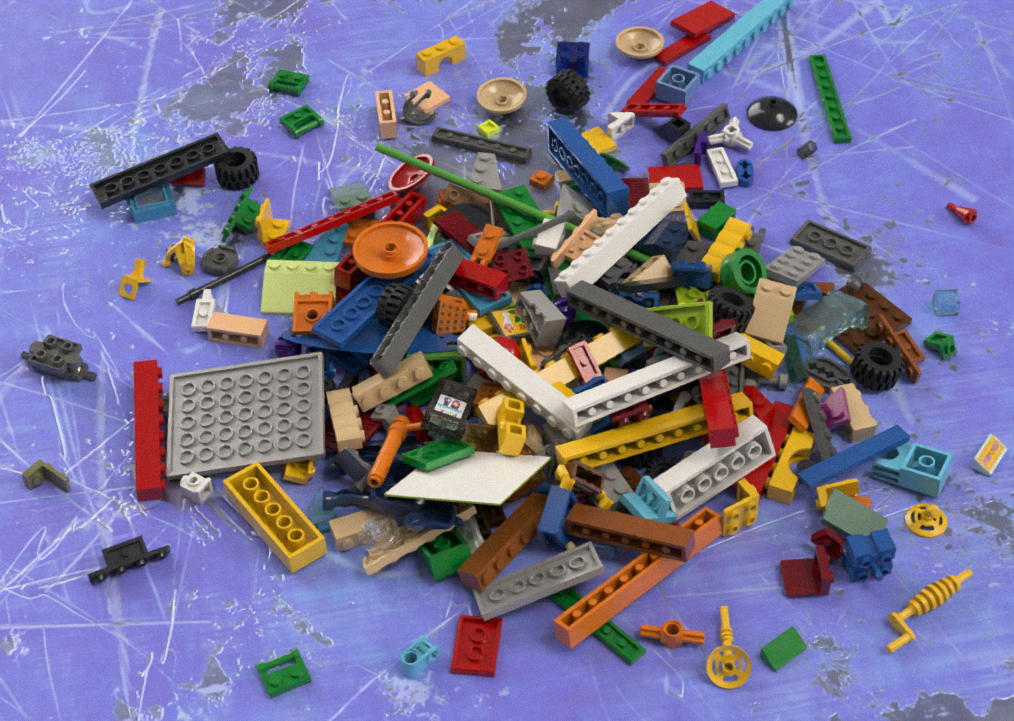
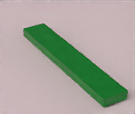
M570 587L546 596L564 612L583 598ZM611 620L592 633L593 636L630 666L646 654L644 647Z

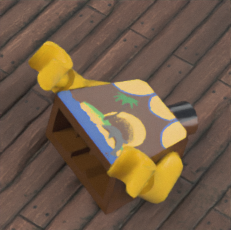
M573 460L557 467L554 485L562 489L565 488L570 492L572 490L576 497L595 495L600 500L597 505L606 510L610 509L613 501L606 497V493L603 490L605 474L578 460Z

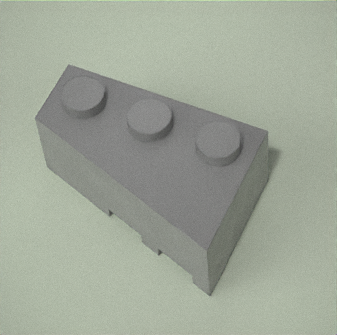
M541 290L520 292L515 306L535 346L541 347L557 344L567 318Z

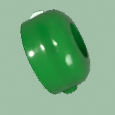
M736 248L734 252H731L723 259L720 277L724 287L736 290L746 297L754 298L759 278L767 279V270L763 259L756 251L749 248Z

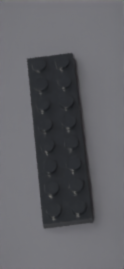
M217 132L91 183L89 187L101 209H104L232 155Z

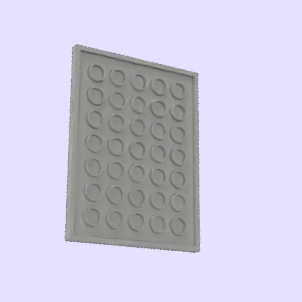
M322 352L170 374L166 477L168 480L181 479L185 475L189 476L192 472L201 476L243 470L257 461L264 467L325 458L324 355Z

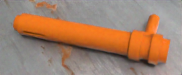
M402 415L392 420L387 430V437L367 477L370 487L377 488L383 484L401 443L406 439L408 432L428 429L426 421L410 424L409 419Z

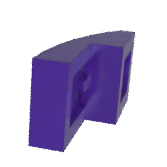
M703 131L699 135L695 144L694 164H699V166H701V155H706L708 144L707 131Z

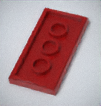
M709 1L671 20L670 26L695 39L734 19L735 13L713 1Z

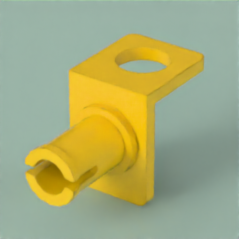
M135 258L133 272L122 276L119 289L120 296L134 300L139 283L151 281V279L143 276L147 260ZM126 284H131L132 286L130 294L125 292Z

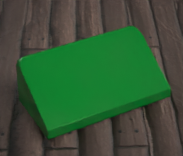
M791 626L761 649L760 658L773 671L777 672L806 650L807 645L797 630Z

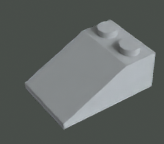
M563 184L556 217L574 210L576 217L566 222L579 227L586 214H590L594 207L589 200L566 184Z

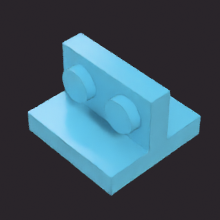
M642 476L635 493L622 494L619 500L636 517L667 524L674 523L677 515L669 508L672 500L649 476Z

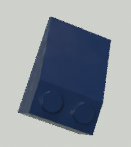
M673 221L659 222L631 249L650 257L665 255L669 264L672 265L687 243V226Z

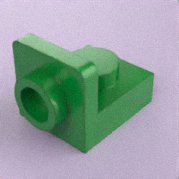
M935 331L923 340L926 348L940 352L942 360H947L957 352L953 335Z

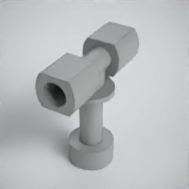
M747 367L744 368V377L746 379L743 386L754 385L759 387L761 383L779 385V389H787L788 374L780 373L779 377H773L770 380Z

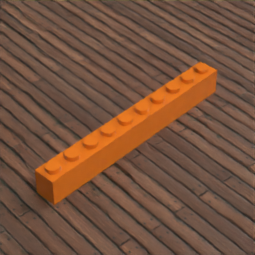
M706 506L680 525V527L693 529L695 533V547L689 559L722 534L721 515ZM642 553L554 619L556 639L569 649H572L685 562Z

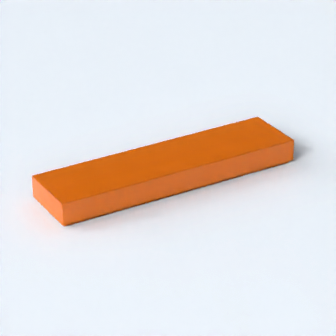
M812 377L806 380L802 388L809 387L817 391L820 398L825 391ZM800 392L788 420L799 431L804 432L808 428L810 418L802 392Z

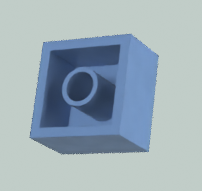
M671 64L656 81L655 98L672 104H685L687 106L700 90L701 74Z

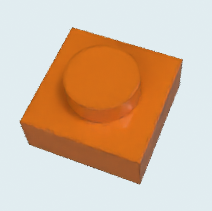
M539 169L529 179V184L545 190L553 182V175Z

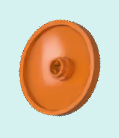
M390 221L370 226L357 236L353 244V258L357 267L364 273L381 279H395L407 276L418 270L425 263L428 256V242L423 232L417 227L404 222Z

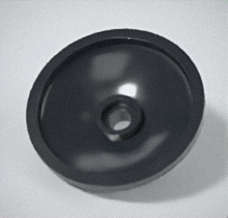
M764 96L750 103L747 108V118L757 128L767 131H781L791 127L796 122L797 109L790 101L782 97Z

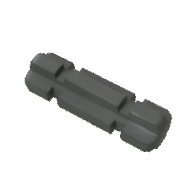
M548 446L545 455L551 457V460L543 466V476H541L540 484L547 482L549 485H552L553 478L551 476L554 474L556 450L555 447Z

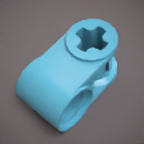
M424 635L418 637L401 654V670L403 675L409 678L418 676L427 666L435 662L441 653V648L428 642L427 637Z

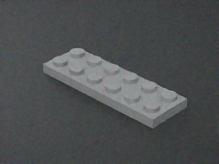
M590 541L495 579L483 591L472 590L482 617L486 621L605 573V570Z

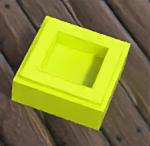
M489 119L478 125L477 131L484 137L490 138L501 132V127Z

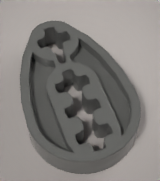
M814 357L806 361L803 366V381L806 382L808 378L812 377L825 389L824 393L830 394L831 387L853 383L856 387V382L852 375L840 364L829 358Z

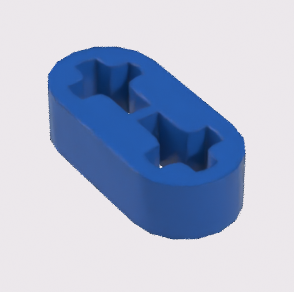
M747 159L739 160L736 168L738 185L745 188L750 187L753 184L754 178L753 164Z

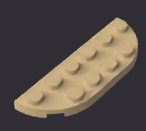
M458 502L459 506L453 505L457 511L456 516H459L463 521L469 520L472 515L477 513L474 505L470 503ZM405 525L399 527L371 546L368 557L364 556L362 562L366 574L369 576L370 574L378 573L382 567L389 563L397 562L401 556L414 552L420 545L433 541L436 536L452 530L454 526L445 530L426 529L421 531L409 530Z

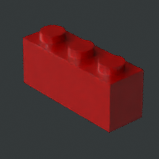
M463 258L448 284L498 301L508 289V276L502 271Z

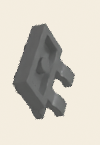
M622 256L598 281L607 289L612 286L620 294L617 286L618 283L624 281L621 277L625 276L628 278L637 269L632 268L633 263Z

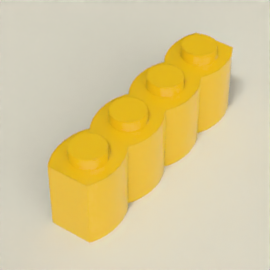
M733 217L728 219L715 242L702 259L703 262H706V265H712V281L717 283L721 281L720 268L723 259L731 252H734L736 248L744 249L745 242L751 239L753 233L751 231V224Z

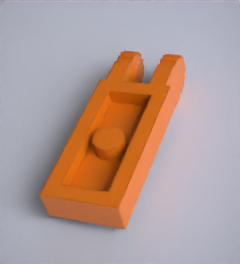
M486 223L470 261L477 263L479 260L481 265L488 266L505 232L503 228Z

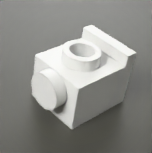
M194 472L189 476H183L180 481L182 496L200 505L214 492L211 479L208 477L206 479Z

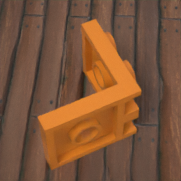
M329 291V294L310 292V295H299V292H295L293 335H315L312 333L311 327L335 307L333 291Z

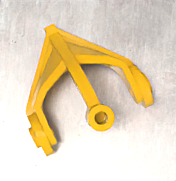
M183 236L181 241L167 251L165 260H162L163 267L171 266L170 257L175 252L181 273L185 276H191L195 272L194 238Z

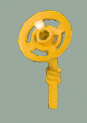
M917 504L907 511L905 523L913 534L923 538H935L945 532L947 517L935 504ZM912 513H915V515H914V521H915V523H913L912 520H911V514H912ZM940 517L942 518V525H939ZM920 527H933L934 530L926 531L920 529Z
M721 606L719 607L721 620L719 632L720 642L723 646L711 652L707 659L706 669L713 683L722 688L732 689L743 685L748 680L751 674V661L744 650L732 645L734 641L733 630L730 628L728 607ZM741 657H743L746 664L745 672L742 671ZM713 660H716V663H715V667H716V671H717V674H716V675H715V673L713 672V669H712V662H713ZM736 660L739 663V668H736ZM719 662H722V670L719 668ZM736 674L739 678L735 681H723L724 676Z

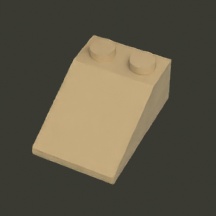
M759 278L753 300L755 311L745 330V334L752 338L782 345L797 287Z

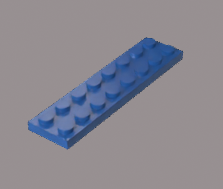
M428 250L425 263L418 270L404 277L381 279L369 275L311 327L312 333L342 349L377 317V302L384 289L395 282L408 286L413 284L426 272L436 254Z

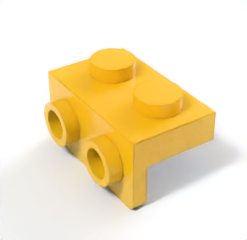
M316 459L285 463L283 479L307 485L309 479L314 477L316 467L313 466V462L315 463Z

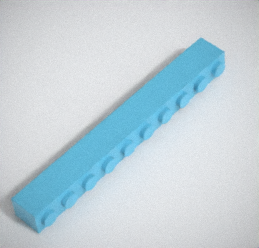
M762 0L688 63L687 69L700 73V83H705L754 39H757L762 32H765L785 12L794 6L795 0Z

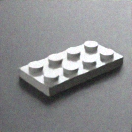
M792 246L766 266L767 276L787 285L797 287L823 267L826 259L820 257L817 253L807 252L800 246Z

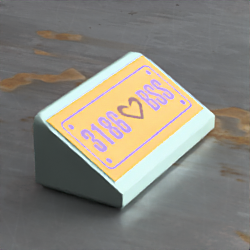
M990 433L975 456L971 468L991 476L1005 455L1007 448Z

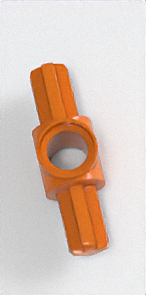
M676 620L662 623V627L642 624L640 627L641 637L661 639L660 643H663L665 647L670 649L682 646L683 642L704 644L705 640L704 632L685 630L684 626Z

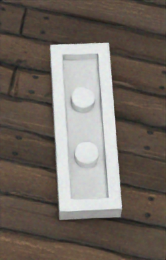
M724 148L707 149L706 156L720 187L737 186L738 178Z

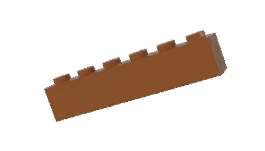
M533 492L457 569L463 586L483 591L538 534L537 529L548 495Z
M575 503L566 518L568 535L677 561L687 562L695 547V533L693 529Z

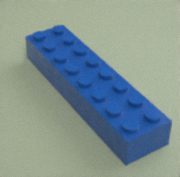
M566 117L547 122L548 152L565 169L570 178L604 218L610 217L614 213H620L625 216L629 209V188L627 184L623 183L619 175L615 174L612 167L608 166L604 158L597 153L596 149L589 144L588 140L582 136L581 132Z

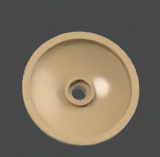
M630 27L617 35L616 47L619 52L629 58L648 59L662 51L664 38L658 31L649 27Z
M507 77L488 80L477 91L479 105L484 110L494 114L514 112L523 106L527 98L524 85L515 79Z

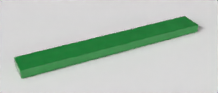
M825 54L809 55L810 67L834 144L851 143L852 138Z

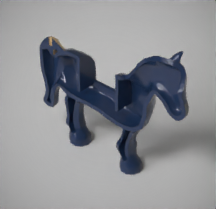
M407 436L401 443L383 484L380 487L371 488L369 493H358L348 489H342L337 492L323 491L324 511L332 510L337 506L344 508L360 506L395 517H402L415 512L404 520L405 526L413 531L426 529L445 530L452 528L454 525L466 526L465 522L459 516H456L457 511L448 501L384 496L387 491L396 485L394 484V479H404L417 469V467H411V465L403 463L401 454L431 444L432 441L429 439L425 441L422 438L423 442H419L416 436ZM385 439L369 440L362 448V451L380 452ZM373 455L359 456L365 463L373 466L377 456ZM333 457L329 458V477H336L346 473L333 460Z

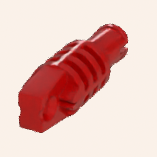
M417 404L406 408V417L409 419L410 424L426 421L423 412ZM426 429L412 431L419 442H423L422 438L425 441L429 438Z

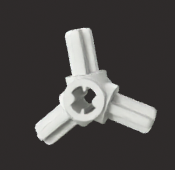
M737 117L730 119L729 125H726L719 134L707 136L708 145L723 143L727 147L739 145L746 150H751L753 142L743 137L739 129L740 120Z

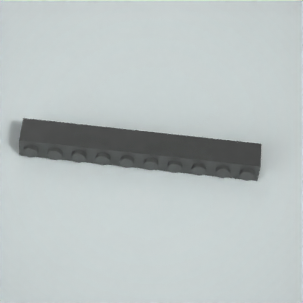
M584 280L579 281L566 290L568 306L713 374L730 363L729 345Z

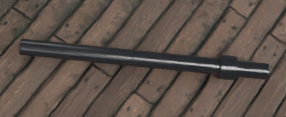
M267 253L197 289L192 288L188 290L186 294L175 299L177 305H181L189 300L193 301L203 294L204 289H213L267 262L272 254Z

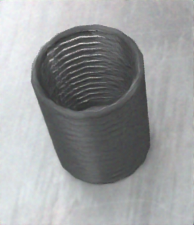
M809 140L797 149V155L802 156L801 159H806L817 151L816 143Z

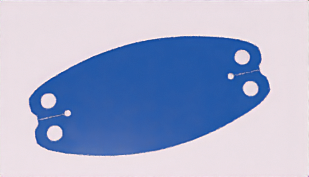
M376 317L342 349L317 335L290 336L292 334L293 321L288 325L290 329L284 331L281 337L296 343L320 348L375 353L389 329L382 327L378 322L379 319ZM425 320L405 354L417 353L419 351L428 353L457 350V346L450 347L446 343L457 342V338L460 335H452V333L434 334L431 328L432 321Z

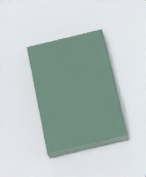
M834 488L830 493L820 522L847 537L862 533L864 536L870 535L871 531L885 529L888 519Z

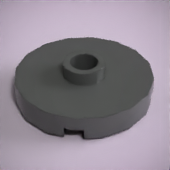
M219 245L218 248L214 249L212 247L204 253L202 261L206 271L211 274L220 275L233 271L239 263V258L234 248Z

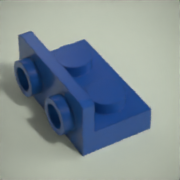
M679 260L671 266V270H674L675 273L674 276L687 279V285L682 287L692 286L709 289L712 287V265H706V262L703 261L688 264L686 260Z

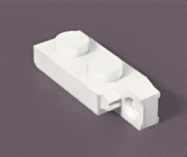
M204 289L202 299H196L191 325L192 332H207V325L216 307V300L213 299L211 289Z
M472 515L469 520L464 521L465 527L455 525L457 532L468 542L471 555L484 543V538L475 515Z

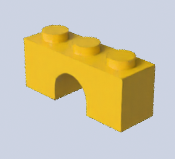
M454 36L416 53L417 69L427 77L439 71V64L444 58L452 65L466 59L465 43L458 36Z
M504 396L497 414L499 453L516 457L520 455L526 440L525 425H521L524 416V401Z

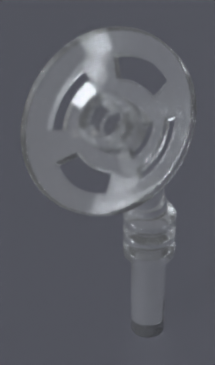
M386 515L371 517L359 529V543L369 552L378 553L386 551L396 543L399 537V526L393 518ZM388 523H391L393 526L392 534H390V527ZM364 530H365V536H366V538L368 539L366 542H365V540H364V538H363V532H364ZM384 538L387 540L383 544L373 545L374 541H380Z

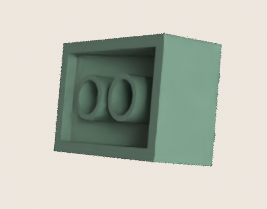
M362 181L328 189L336 213L372 199L370 191ZM372 212V213L367 214V215H365V216H362V217H360V218H362V219L374 218V217H375V212Z

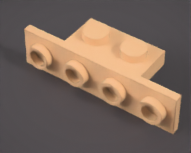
M593 209L590 214H586L579 227H575L572 235L564 240L557 252L553 253L550 259L551 267L558 268L565 259L570 262L578 259L584 250L590 248L595 240L601 238L590 231L598 221L597 210Z

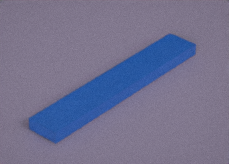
M897 424L797 473V477L811 490L909 442L910 435Z

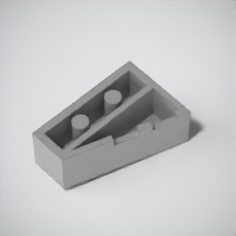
M478 152L469 181L498 193L502 192L496 156L491 153Z

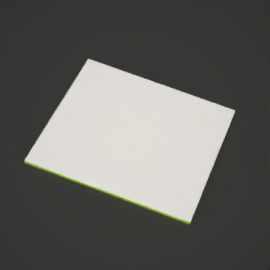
M475 452L467 456L466 459L455 460L450 465L439 466L431 472H424L422 469L417 468L387 491L384 496L500 506L549 462L551 457L519 455V457L503 453Z

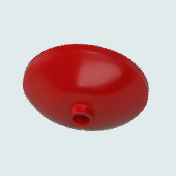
M428 154L414 157L433 166L435 165L434 159ZM403 163L393 172L388 185L396 193L414 191L420 188L429 179L431 174Z

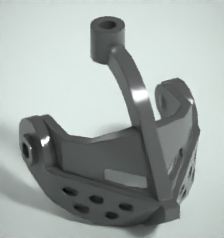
M416 89L411 91L406 97L401 119L414 125H426L433 121L438 115L436 111L423 113L416 108L424 99L430 98L432 91L427 89L424 95L417 99L414 104L411 100L418 95V91Z

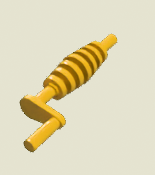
M966 569L957 576L948 575L925 586L924 589L907 602L906 609L898 614L895 612L888 614L890 624L902 636L885 647L887 652L891 654L909 641L915 640V634L906 625L905 619L911 615L918 617L929 612V610L943 605L949 597H952L955 592L961 589L960 584L973 576L972 571Z

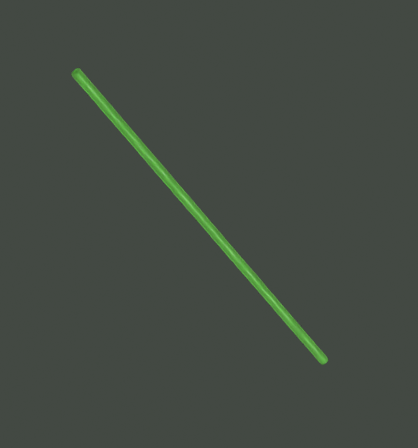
M377 143L375 151L538 220L543 221L544 218L551 220L556 218L381 143ZM565 222V231L572 234L577 226ZM630 249L624 255L643 264L651 258L633 249Z

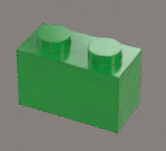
M718 201L703 216L699 217L697 221L699 234L715 242L730 217L736 218V209Z

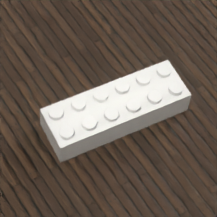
M751 415L738 424L739 437L735 438L736 446L711 449L710 443H708L653 479L672 500L669 508L677 515L676 521L776 456L768 428L757 417Z

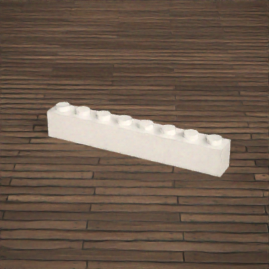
M472 324L457 338V350L462 356H467L477 368H482L491 379H496L500 382L506 391H511L517 396L518 400L528 404L534 413L543 416L552 427H557L567 439H572L573 441L581 439L592 428L593 421L579 427H574L564 417L562 400L568 397L477 326Z

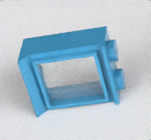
M170 182L126 200L127 205L131 206L128 207L130 218L134 217L136 224L177 215Z

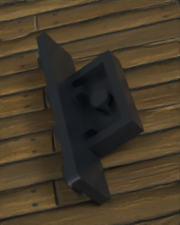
M141 535L102 549L107 567L88 574V579L90 582H102L107 579L108 575L114 573L115 575L127 572V568L133 566L136 568L148 564L147 561L154 558L156 560L164 559L170 553V546L166 545L148 552Z

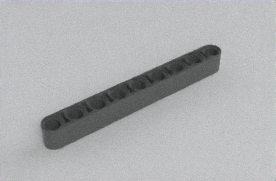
M452 241L445 243L440 248L371 358L370 365L382 378H387L395 371L463 260L464 255Z

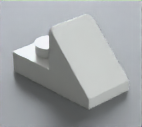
M633 112L609 113L607 135L615 141L634 127L635 114Z

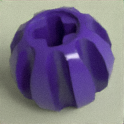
M559 298L552 302L567 318L564 326L571 324L575 320L577 310L568 306L567 298Z
M281 336L277 339L275 353L278 358L301 355L302 344L286 340Z

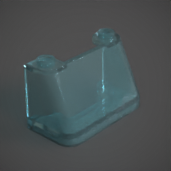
M830 291L822 300L817 301L795 316L793 322H788L784 341L805 361L811 360L816 357L819 350H825V343L850 326L854 329L859 327L862 330L870 325L869 305L841 291Z

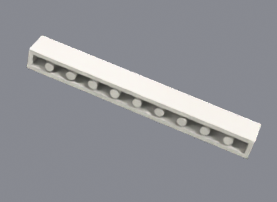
M663 178L657 187L652 188L646 197L640 199L635 207L629 209L628 213L618 219L612 228L607 229L601 238L595 240L590 248L584 250L578 259L572 261L566 270L559 273L554 283L562 298H567L566 290L581 280L590 284L595 283L687 197L679 178Z
M738 332L716 339L729 345L730 363L722 369L751 358L749 340ZM673 356L562 400L564 417L574 427H579L709 375L711 372L677 356Z

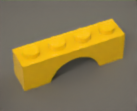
M793 427L791 434L786 435L784 441L785 448L780 449L778 454L779 462L774 463L771 471L773 475L767 478L765 489H768L767 498L788 505L791 504L797 490L798 477L791 472L789 467L797 462L809 461L815 448L816 438L814 433L808 431L801 432Z

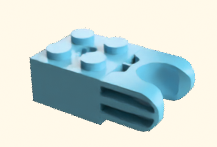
M915 442L912 445L905 443L884 453L883 455L887 459L879 458L875 460L871 466V473L877 479L938 498L951 472L953 454Z

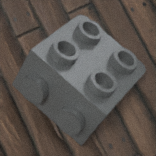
M347 446L333 457V460L355 481L348 490L365 493L370 488L367 477L372 466L365 463L355 449Z

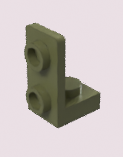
M40 459L21 474L25 486L30 490L41 484L46 478L66 492L71 490L68 476L63 472L59 473L50 463L46 464Z

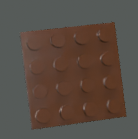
M865 281L858 291L850 292L845 285L808 307L804 312L806 317L818 320L817 326L853 355H855L858 347L864 342L879 341L882 343L885 341L875 329L878 315L883 314L894 332L900 331L912 323V318Z

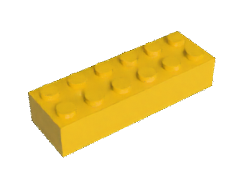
M258 461L223 480L226 497L292 574L327 553L325 537Z

